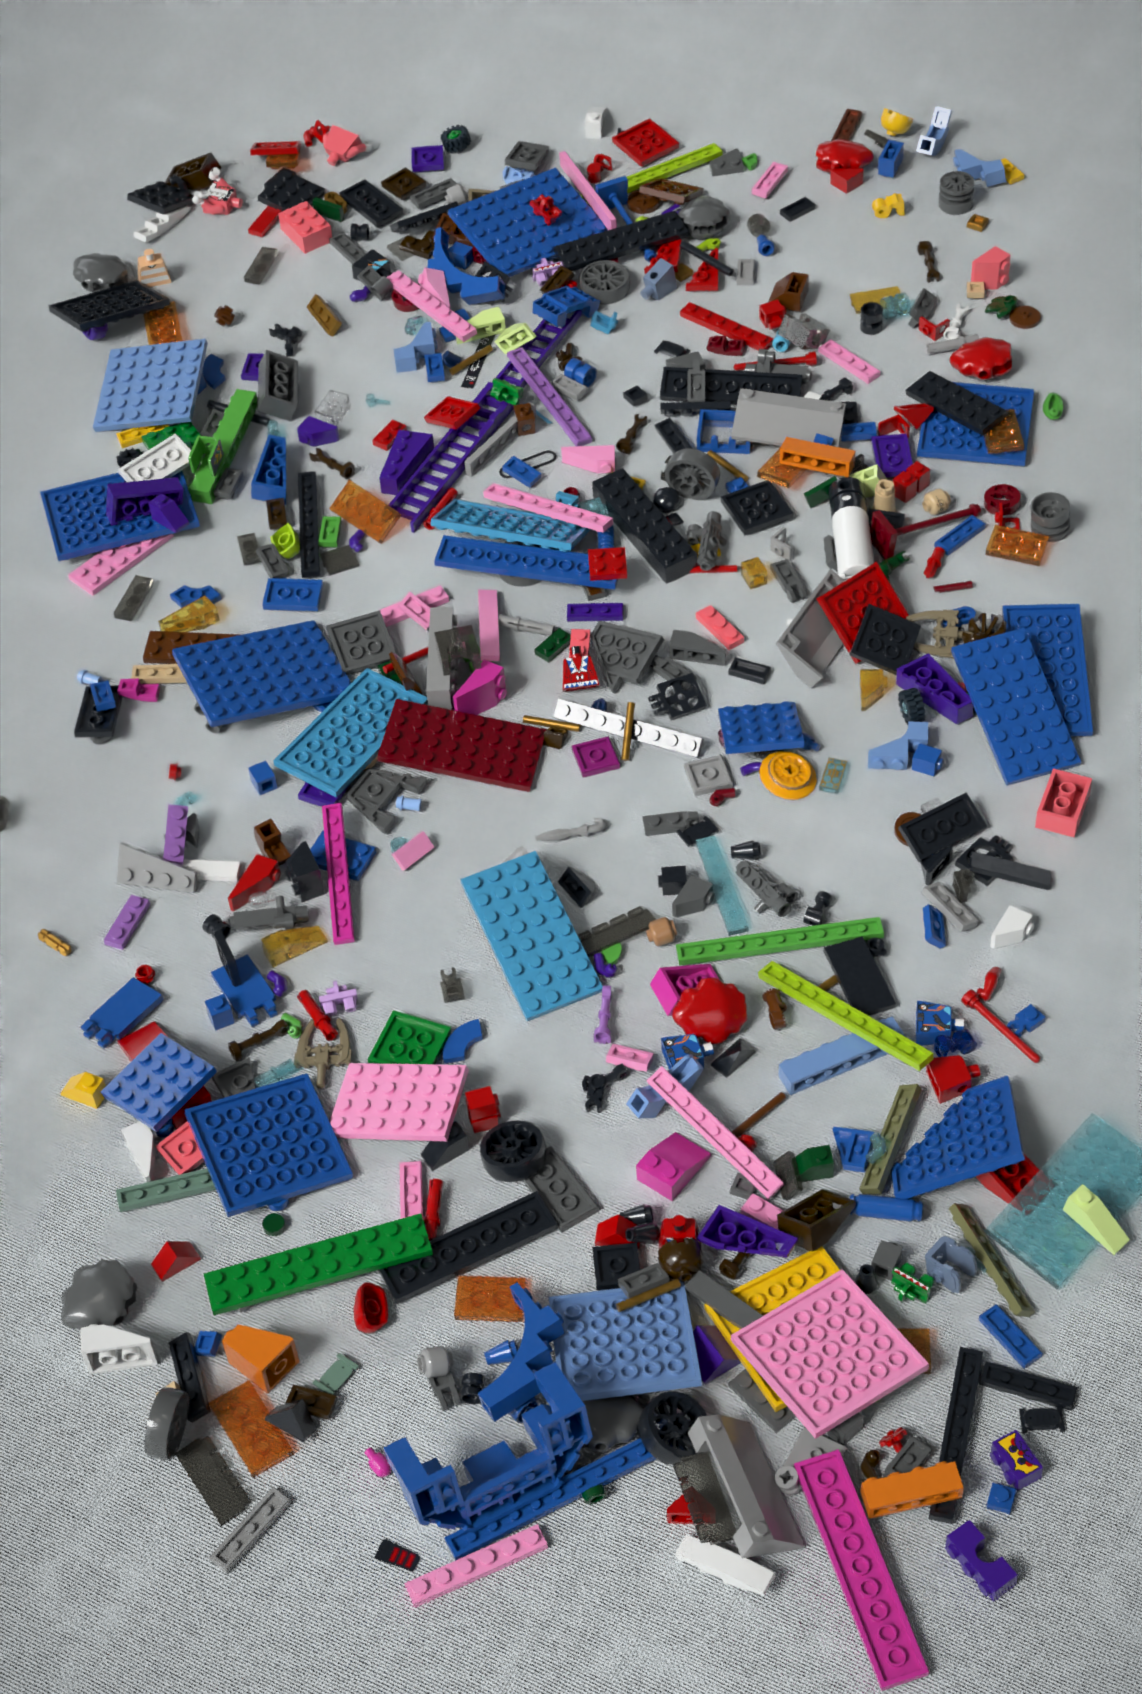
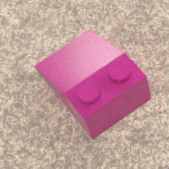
M484 659L453 696L455 711L479 715L495 707L503 700L507 694L504 667Z
M711 964L661 967L652 979L650 986L667 1016H672L673 1008L678 1003L684 989L695 988L703 978H718Z
M675 1132L651 1148L637 1163V1180L673 1201L710 1158L711 1153Z

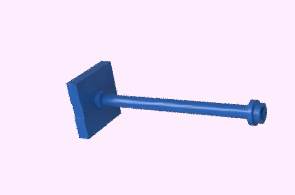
M622 176L595 185L596 193L609 210L617 208L627 225L633 223L623 207L628 202L627 177ZM650 248L643 250L646 261L650 262L652 258L656 257L654 250H650Z

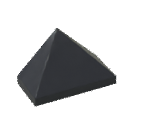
M951 846L920 862L926 885H930L952 861L953 848Z
M568 866L558 880L560 886L581 908L584 907L594 893L595 881L572 867Z
M739 1038L715 1059L711 1066L727 1078L756 1053V1050Z

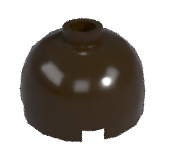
M683 1238L684 1242L679 1243L676 1240H672L658 1250L659 1264L670 1279H678L683 1282L689 1281L702 1268L704 1260L700 1243L690 1238Z

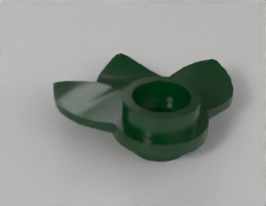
M1012 295L996 297L987 305L985 313L997 312V318L1000 319L1017 307L1018 299Z

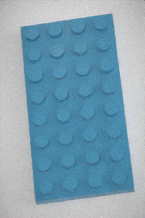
M458 499L452 500L431 518V526H435L439 530L452 529L456 533L468 532L473 536L485 535L489 536L490 539L502 538L506 539L507 542L519 541L529 546L536 544L541 545L545 549L553 547L558 548L562 552L571 551L591 531L589 528L552 519L541 514Z
M366 668L273 760L274 766L337 798L377 757L395 700L400 699L428 705L427 697L411 689L406 691L403 685Z
M536 851L460 879L465 894L527 1022L602 992L603 986Z

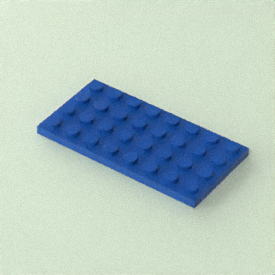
M1080 604L1003 605L1002 616L1006 622V632L1025 628L1070 736H1092L1093 726Z
M1025 628L951 648L952 655L1006 786L1051 774L1053 769L1062 771L1080 766L1081 760Z

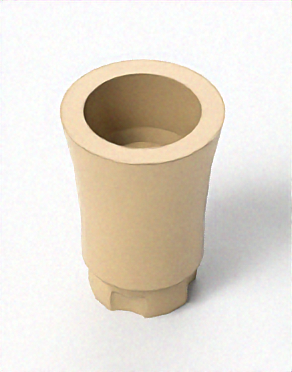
M881 479L878 481L872 509L897 512L895 488L891 480Z

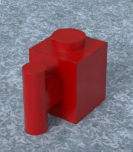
M778 299L759 305V319L765 328L772 330L790 324L789 319L785 318L786 308L784 305H781Z

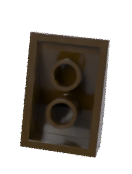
M212 152L174 166L165 184L172 186L168 180L169 177L178 175L186 182L189 189H208L214 182V180L209 178L210 171L213 172L214 167H217L219 170L222 167Z
M821 1189L777 1214L778 1230L798 1238L797 1246L807 1251H816L819 1247L829 1242L856 1206V1201Z

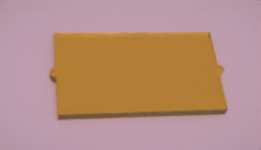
M898 286L849 294L851 306L854 307L856 314L861 313L862 305L867 302L879 303L883 310L905 306L903 294L900 293Z

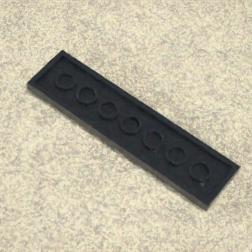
M671 211L554 246V252L559 261L562 262L563 267L570 271L585 268L596 261L615 259L688 237L689 231L677 212Z
M663 367L660 400L687 402L688 371L693 368ZM705 369V402L731 401V404L737 405L740 388L797 397L801 395L802 375Z
M535 1191L430 1240L433 1255L379 1269L378 1271L395 1303L399 1304L558 1229L557 1223L538 1191Z

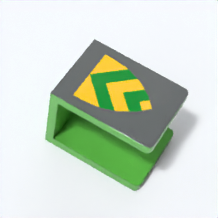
M198 435L188 456L191 471L196 473L203 454H210L208 464L211 475L215 476L224 455L220 438ZM206 443L213 444V449L207 447Z

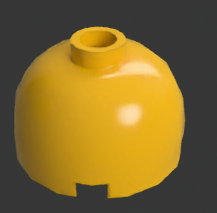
M884 108L881 116L883 128L887 130V134L894 137L896 134L902 135L906 133L914 120L887 108Z

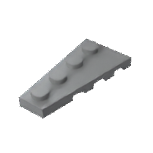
M123 842L119 844L117 883L196 892L197 871L177 863H171L159 856H153L141 849H135Z

